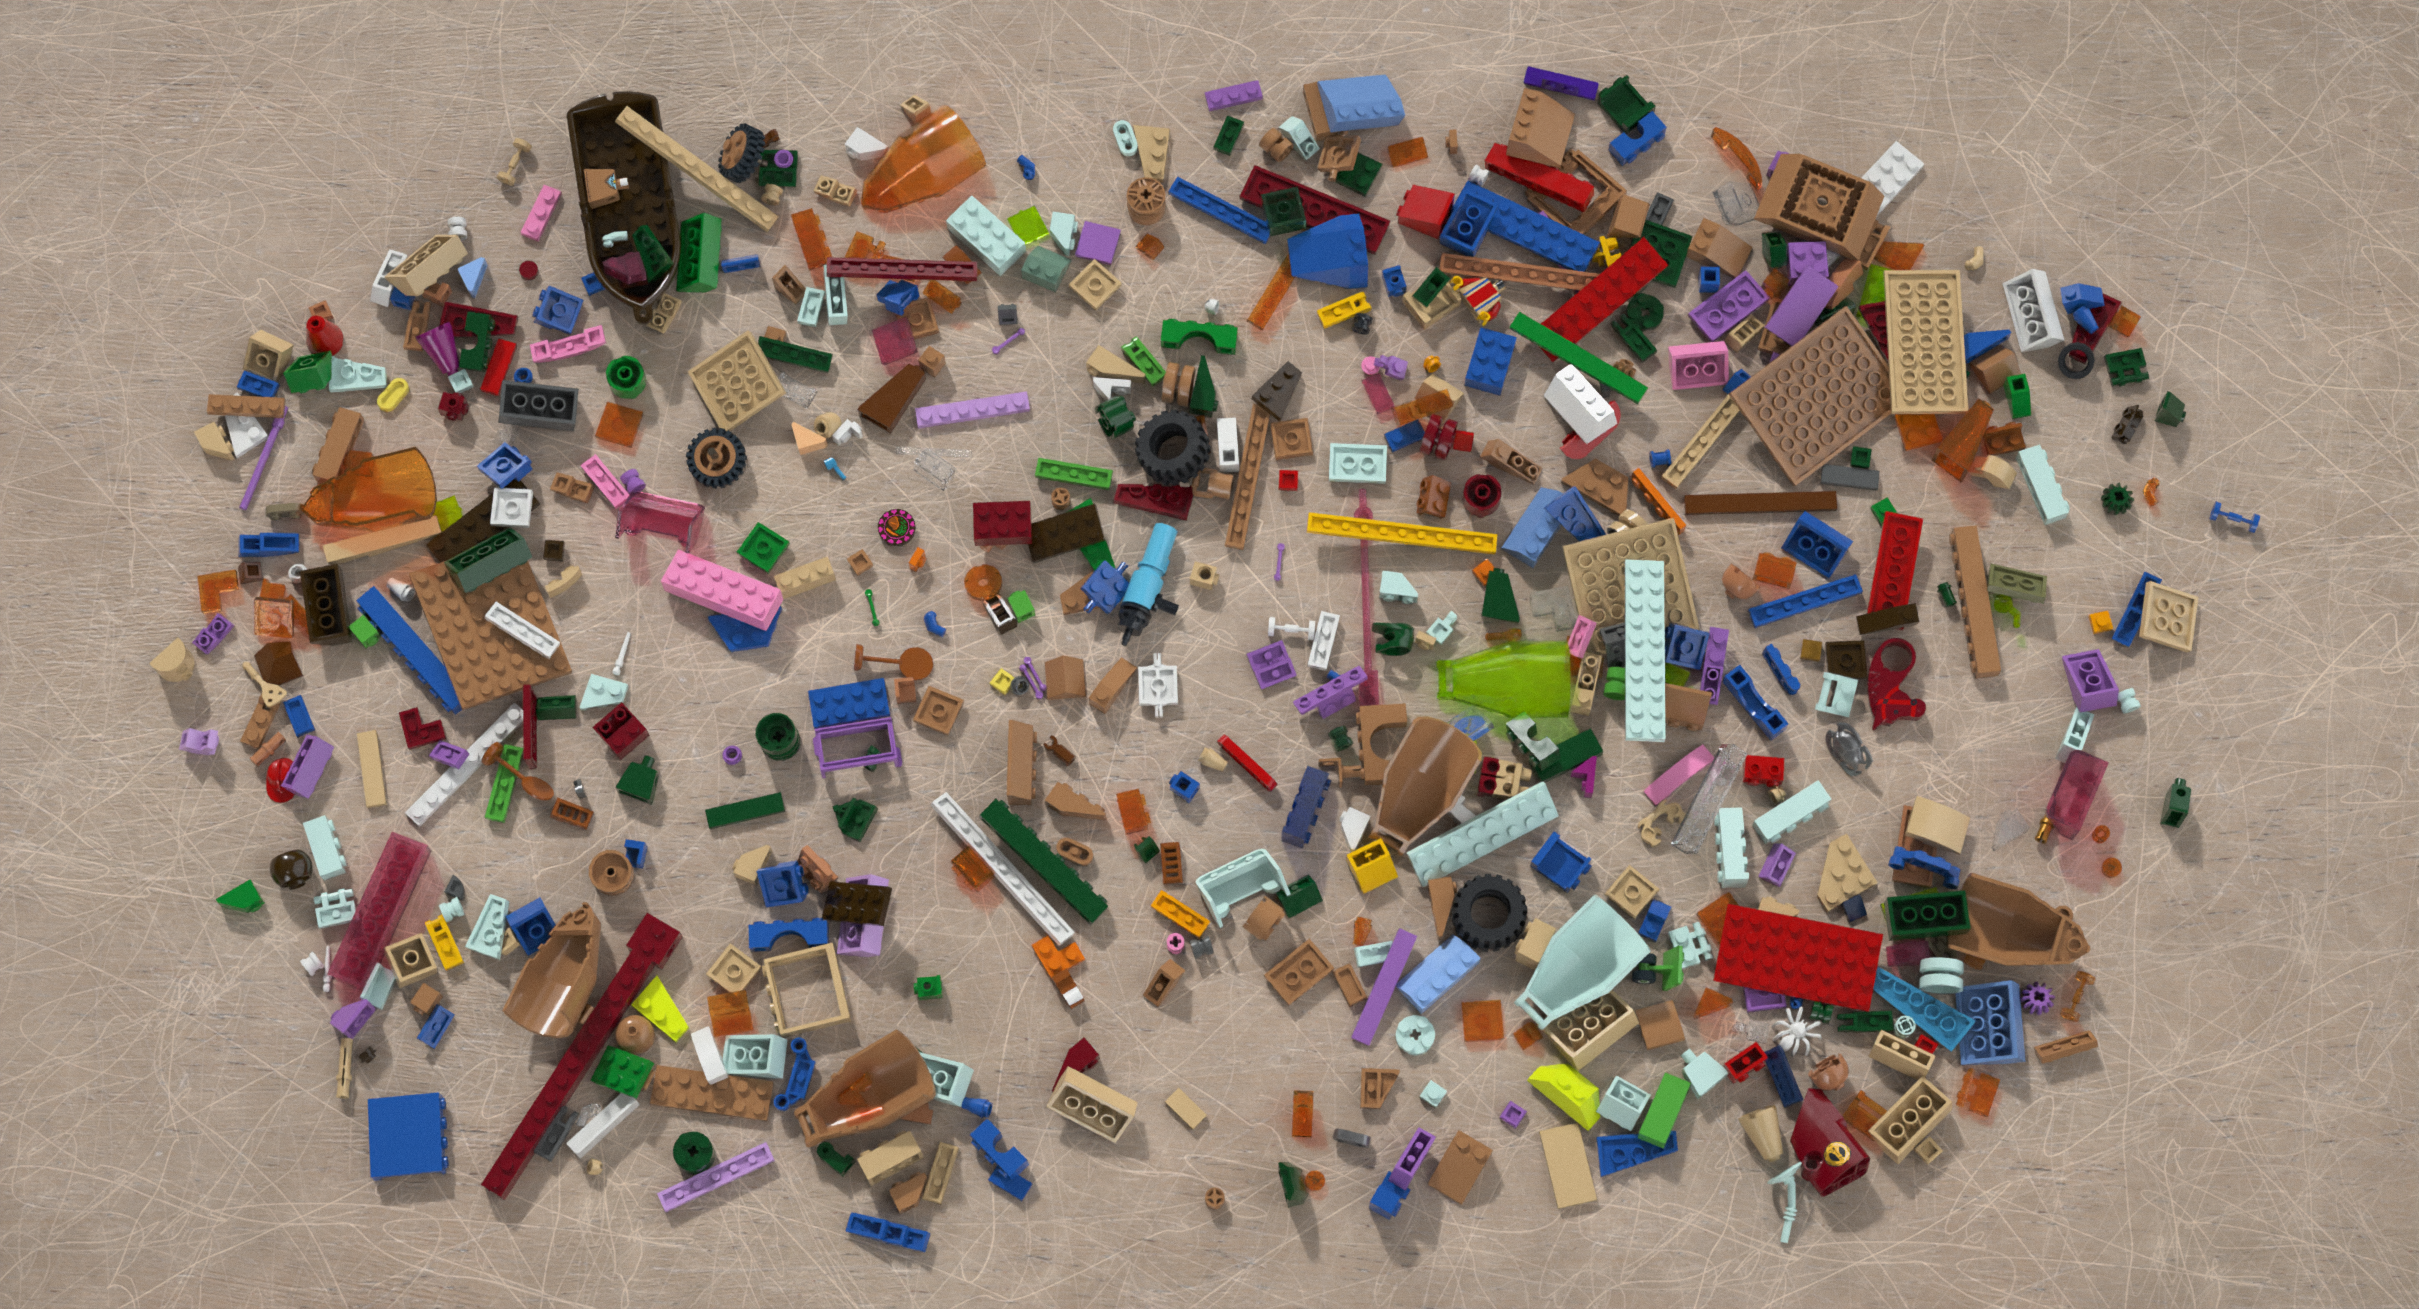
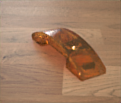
M1715 127L1711 134L1712 139L1722 150L1729 146L1748 169L1747 180L1757 191L1760 190L1762 175L1758 163L1750 150L1734 135Z

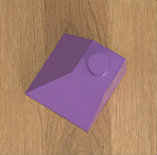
M367 999L349 1004L333 1013L330 1024L346 1037L353 1039L376 1011V1008Z

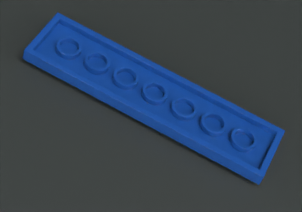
M1470 181L1466 182L1450 211V214H1452L1465 189L1499 205L1487 230L1488 232L1569 270L1585 272L1600 246L1599 241Z

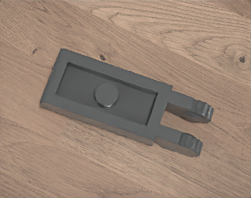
M565 1105L560 1109L534 1150L535 1154L550 1162L553 1161L579 1116V1113L574 1111L567 1123H563L561 1120L568 1111V1107Z

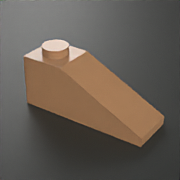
M1121 657L1089 696V704L1106 714L1138 668Z
M1451 876L1428 880L1427 883L1438 941H1441L1443 938L1454 896L1457 893L1456 882H1452Z

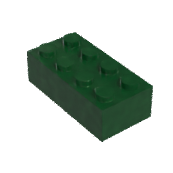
M1965 890L1887 897L1884 902L1889 941L1967 934L1971 929Z

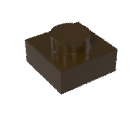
M545 540L543 559L563 561L565 542Z

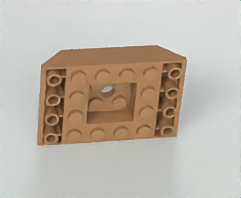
M1781 154L1754 220L1808 242L1826 241V249L1850 259L1859 260L1885 196L1871 182L1803 154ZM1824 198L1827 204L1822 206L1817 202V199Z

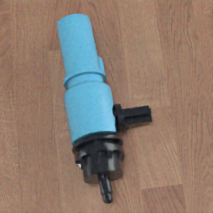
M1163 523L1155 524L1142 561L1138 562L1139 569L1133 572L1120 605L1121 610L1118 613L1119 623L1117 628L1124 632L1121 642L1123 646H1127L1131 635L1140 636L1143 628L1148 626L1149 620L1152 618L1150 610L1156 612L1159 609L1175 616L1179 608L1178 604L1162 599L1163 594H1160L1163 586L1161 577L1165 576L1170 562L1168 558L1178 533L1175 528Z

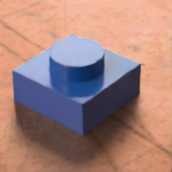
M594 272L581 277L589 296L605 290Z

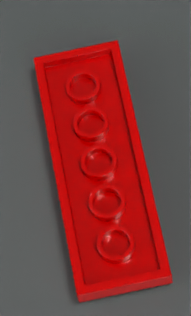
M1885 512L1867 614L1908 604L1924 518Z

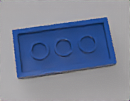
M884 678L808 691L814 729L890 716Z

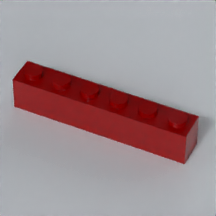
M1494 143L1484 160L1485 169L1581 212H1585L1594 196V186L1590 182L1576 179L1574 175L1570 173L1565 174L1553 166L1549 167L1545 164L1506 155L1508 146Z

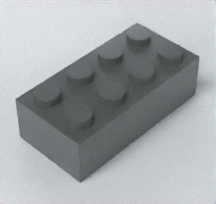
M503 380L498 423L574 431L579 389Z

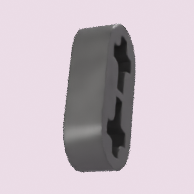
M1335 1128L1332 1138L1338 1142L1363 1148H1369L1371 1141L1370 1136Z

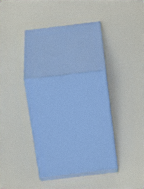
M482 257L458 268L459 274L472 298L476 297L488 266L485 258Z

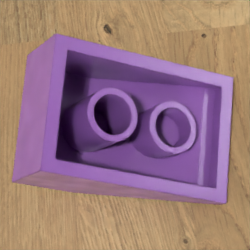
M2099 649L2062 656L2072 697L2080 713L2117 706L2119 689Z

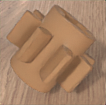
M1620 359V362L1616 361L1614 363V368L1634 378L1636 369L1632 368L1633 362Z

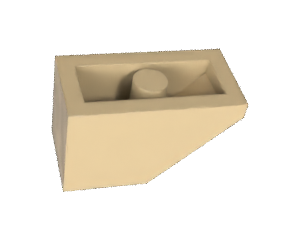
M765 845L741 855L739 860L736 859L732 868L735 877L757 886L759 879L756 871L766 867L772 853L771 846Z

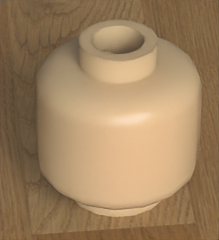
M833 412L821 414L814 420L815 432L824 438L832 437L842 425L840 417Z

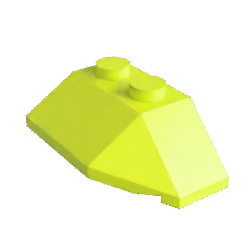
M1568 1063L1539 1066L1527 1079L1530 1084L1587 1131L1600 1119V1114L1596 1112L1600 1105L1599 1088Z

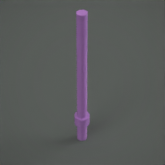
M285 406L284 418H285L286 413H287V411H288V407H287V406ZM284 418L273 419L271 424L273 427L239 508L242 510H247L279 430L284 426Z

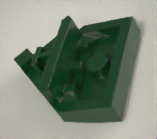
M852 798L851 801L842 805L832 806L842 834L861 842L878 808L856 798Z

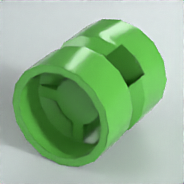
M1610 667L1606 680L1609 682L1605 683L1603 695L1609 699L1623 701L1625 700V668Z

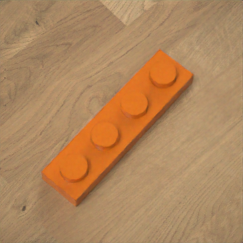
M1640 468L1633 471L1631 477L1633 485L1637 489H1641L1646 501L1655 506V511L1661 518H1674L1678 535L1683 533L1686 528L1683 520Z

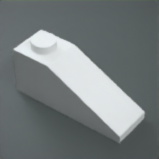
M389 249L372 285L370 302L386 307L389 306L394 286L384 276L407 259L406 254Z

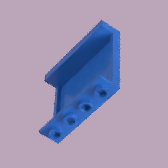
M439 1092L368 1099L370 1176L374 1181L382 1180L384 1177L437 1172L446 1174V1168L449 1167L448 1156H445L448 1140L447 1137H444V1129H447V1119L443 1117V1110L446 1109V1099Z

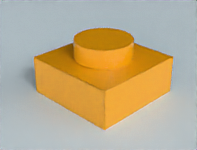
M2108 611L2088 616L2093 634L2113 630Z

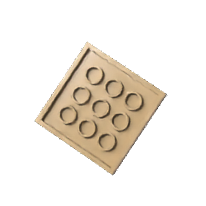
M749 330L688 371L719 428H723L725 431L733 430L786 394L759 344Z

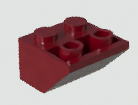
M622 702L592 727L620 761L650 736L647 729Z

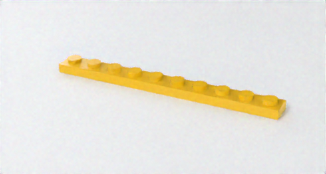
M1308 513L1306 533L1494 555L1496 553L1497 534Z

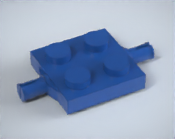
M1106 560L1102 561L1080 588L1090 600L1083 608L1084 611L1087 610L1086 612L1090 613L1097 606L1106 614L1111 613L1125 596L1129 582L1122 575L1128 568L1125 562H1121L1118 568L1115 569Z

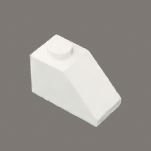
M858 127L845 143L846 153L853 159L857 158L863 161L885 157L889 154L887 145Z
M1349 807L1347 812L1343 811L1339 820L1342 822L1341 830L1350 853L1357 850L1371 816Z

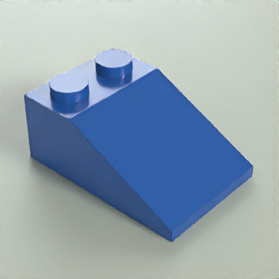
M1465 189L1440 235V244L1465 256L1475 257L1499 204Z

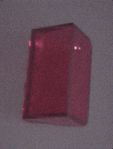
M2074 750L2067 757L2045 809L2046 817L2058 833L2070 840H2073L2079 833L2109 762L2082 750Z

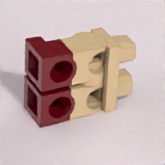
M1484 756L1477 797L1487 796L1508 800L1529 789L1528 787L1519 786L1520 780L1530 782L1532 770L1523 768L1521 763Z

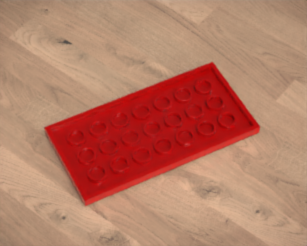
M1727 904L1713 981L1869 1012L1883 934Z

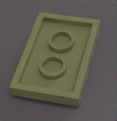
M1990 564L1987 591L2044 604L2047 576Z

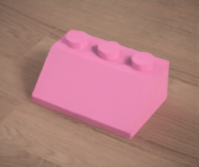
M1724 341L1668 347L1669 369L1673 390L1719 386L1728 383V349Z

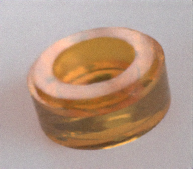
M2107 858L2102 863V873L2108 878L2117 877L2122 871L2121 862L2116 858Z
M1319 1171L1309 1172L1305 1178L1306 1187L1311 1191L1321 1190L1325 1184L1324 1175Z

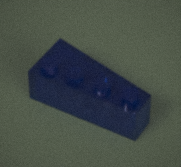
M1307 766L1298 789L1299 793L1296 794L1293 801L1292 812L1289 811L1286 825L1282 830V842L1302 849L1305 843L1309 844L1312 833H1310L1311 826L1316 825L1319 817L1316 815L1317 809H1322L1325 800L1322 797L1324 790L1328 791L1331 784L1329 773Z

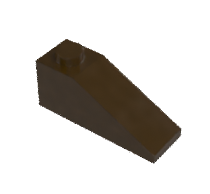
M1916 603L1856 616L1859 635L1916 626L1920 622Z

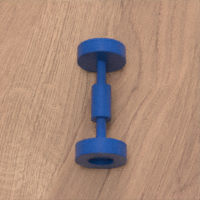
M2215 501L2211 510L2210 520L2216 521L2218 514L2226 516L2229 520L2250 524L2248 532L2255 533L2260 515L2254 513L2251 520L2242 518V515L2233 512L2226 513L2220 511L2221 503Z

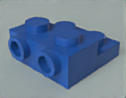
M549 285L546 290L542 289L538 300H541L540 306H536L532 317H535L534 323L548 329L554 328L570 335L584 300Z
M506 442L477 465L478 470L501 489L514 478L519 482L533 470L530 465L532 464L531 460L526 455L522 456L515 446L511 447Z
M1669 623V627H1665V662L1700 670L1710 633Z
M797 860L779 863L773 867L760 868L756 871L766 908L803 902L809 893L808 885L806 883L803 884L802 880L804 876L803 866L798 865Z

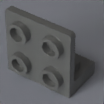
M1625 622L1599 629L1600 636L1606 647L1607 667H1625Z

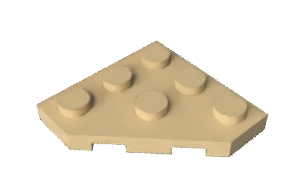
M1847 833L1830 842L1817 893V898L1826 912L1840 906L1842 902L1863 893L1878 883Z

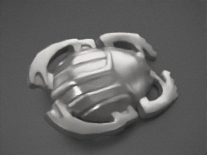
M1842 722L1838 723V731L1829 730L1826 733L1825 742L1827 748L1837 760H1843L1839 764L1850 776L1862 774L1861 770L1857 771L1858 765L1867 763L1865 769H1868L1873 762L1872 756L1865 745L1861 747L1863 742L1851 725ZM1863 752L1866 755V761H1864ZM1847 764L1850 765V766H1853V768H1855V769H1850V768L1847 766Z

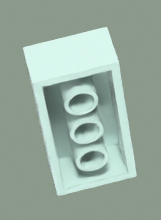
M970 196L946 220L947 229L999 276L1026 252L1025 242L973 196Z

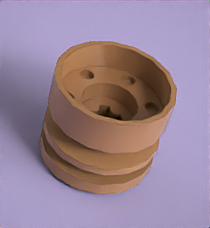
M1149 177L1138 178L1131 183L1127 190L1126 198L1127 210L1132 220L1140 225H1152L1160 221L1166 210V194L1161 183Z

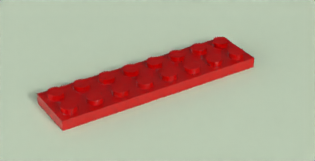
M1643 237L1541 324L1570 342L1577 344L1666 269L1668 264ZM1539 347L1545 353V355L1551 360L1552 363L1559 359L1555 355Z

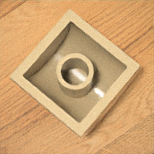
M176 638L149 664L164 680L179 682L182 680L186 681L193 675L192 671L195 661L190 650L179 638Z

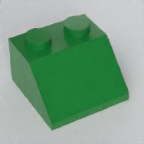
M331 351L300 356L294 360L283 373L291 393L299 392L302 394L312 389L322 390L326 388V385L332 379Z

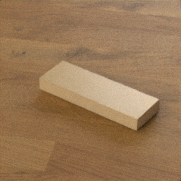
M943 1142L939 1143L922 1200L942 1205L959 1147Z

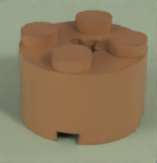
M1264 896L1242 927L1260 941L1262 939L1266 941L1274 931L1272 925H1278L1285 916L1284 909L1267 896Z

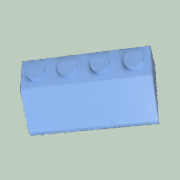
M1452 934L1396 984V987L1422 1014L1480 963L1481 958L1467 943Z

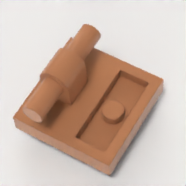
M808 845L801 849L798 865L803 866L804 876L810 881L811 886L822 894L828 889L830 881L836 882L839 877L830 869L831 866L823 858H820Z

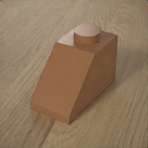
M1169 959L1158 969L1143 996L1159 1007L1177 985L1185 970Z

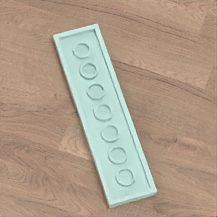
M1542 781L1407 852V855L1420 885L1425 887L1428 885V880L1442 878L1553 820L1559 815L1547 786Z

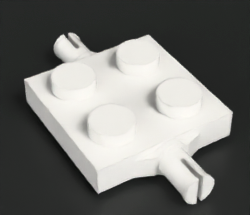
M1154 653L1153 665L1138 667L1139 706L1155 707V718H1158V711L1160 718H1162L1163 706L1178 705L1177 666L1161 664V653H1158V660L1157 653Z

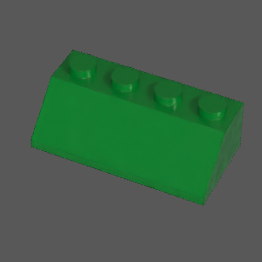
M701 213L681 222L677 292L706 293L717 288L719 251L721 247L720 236L722 231L721 218Z

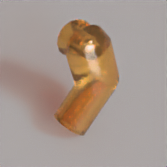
M2157 478L2149 479L2143 488V494L2150 507L2159 503L2154 494L2160 485V481Z

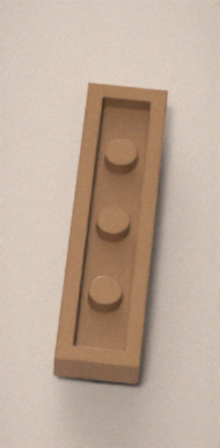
M209 394L207 413L208 415L284 418L286 400L285 398Z

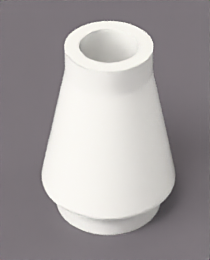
M390 578L386 584V587L401 601H411L416 593L413 585L394 578Z

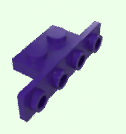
M1530 66L1527 67L1523 82L1526 85L1589 100H1595L1599 86L1598 82Z

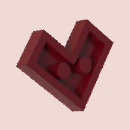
M418 707L399 712L409 750L447 739L441 719L422 724Z

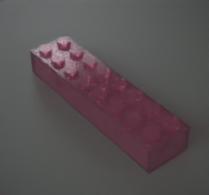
M391 832L327 973L331 979L361 991L364 990L376 963L381 964L385 956V947L389 946L431 854L432 850L428 845Z

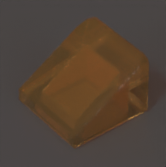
M1148 233L1135 246L1152 260L1164 249L1160 239Z
M1533 1022L1527 1023L1513 1033L1523 1050L1543 1039V1036Z

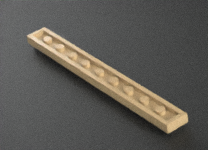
M628 106L617 117L615 121L617 124L764 231L768 232L779 216Z

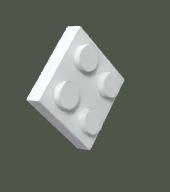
M494 488L491 526L529 528L533 491L529 489Z

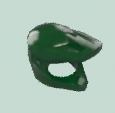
M1373 623L1372 632L1383 635L1389 641L1382 645L1376 644L1375 652L1388 656H1402L1410 653L1414 642L1415 628L1406 623Z

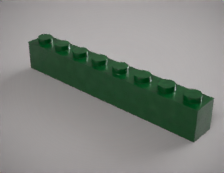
M995 798L979 815V818L1081 917L1092 925L1108 908L1106 904L1108 901L1101 894L1097 896L1092 891L1094 889L1092 885L1086 880L1083 882L1078 877L1079 873L1071 867L1069 869L1064 864L1065 860L1058 853L1055 855L1051 852V846L1044 840L1040 841L1036 837L1037 833L1031 827L1026 828L1022 824V818L1016 813L1012 814L1008 810L1009 806L1003 800L998 801Z

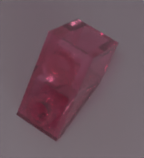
M629 252L622 257H612L603 262L605 274L627 284L646 279V271L639 252Z

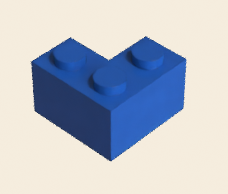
M1388 1171L1382 1184L1377 1188L1369 1204V1209L1388 1220L1392 1216L1396 1217L1402 1205L1400 1203L1401 1199L1405 1200L1411 1191L1408 1187L1405 1191L1389 1182L1388 1180L1392 1173Z

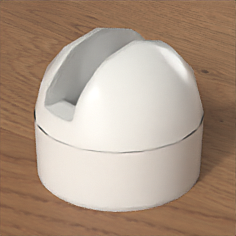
M1209 299L1204 305L1206 312L1216 315L1219 310V300Z

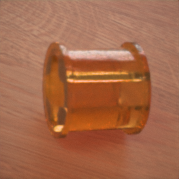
M2105 825L2097 826L2092 833V838L2097 843H2104L2110 836V830ZM2103 831L2105 834L2099 837L2098 833Z

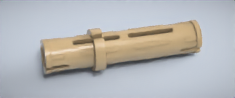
M341 1038L338 1075H336V1080L338 1081L336 1098L347 1099L349 1098V1084L352 1081L350 1071L353 1039Z

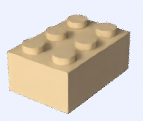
M904 1130L896 1134L895 1139L879 1143L877 1145L878 1148L871 1151L869 1149L864 1151L857 1160L872 1187L924 1157L911 1131L906 1132Z

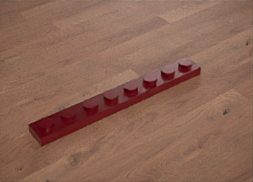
M827 257L826 277L977 281V262Z

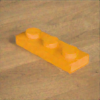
M1163 890L1160 891L1151 904V908L1199 939L1210 924L1208 919Z

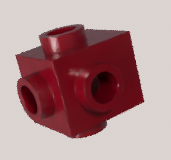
M443 392L438 411L441 416H445L448 420L456 421L457 419L463 421L464 415L468 414L469 404L464 395L454 392L450 394Z

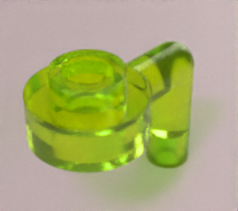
M2003 594L1996 595L1993 604L1994 609L1999 613L2009 612L2013 616V627L2019 628L2021 612L2013 607V598Z

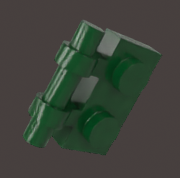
M2142 348L2106 354L2104 356L2108 374L2116 373L2117 378L2110 379L2111 386L2118 385L2121 387L2125 386L2126 383H2142V380L2149 379L2148 372L2141 373L2140 368L2146 367ZM2125 371H2133V375H2124Z

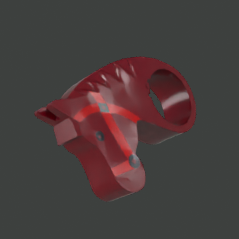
M1891 638L1883 642L1870 664L1867 677V697L1870 711L1874 717L1873 731L1880 725L1890 727L1891 724L1898 720L1918 721L1924 716L1926 711V704L1923 700L1910 699L1905 692L1899 689L1912 671L1916 661L1915 649L1908 641L1902 638ZM1888 647H1901L1909 654L1910 665L1902 671L1890 672L1888 668H1884L1881 653Z

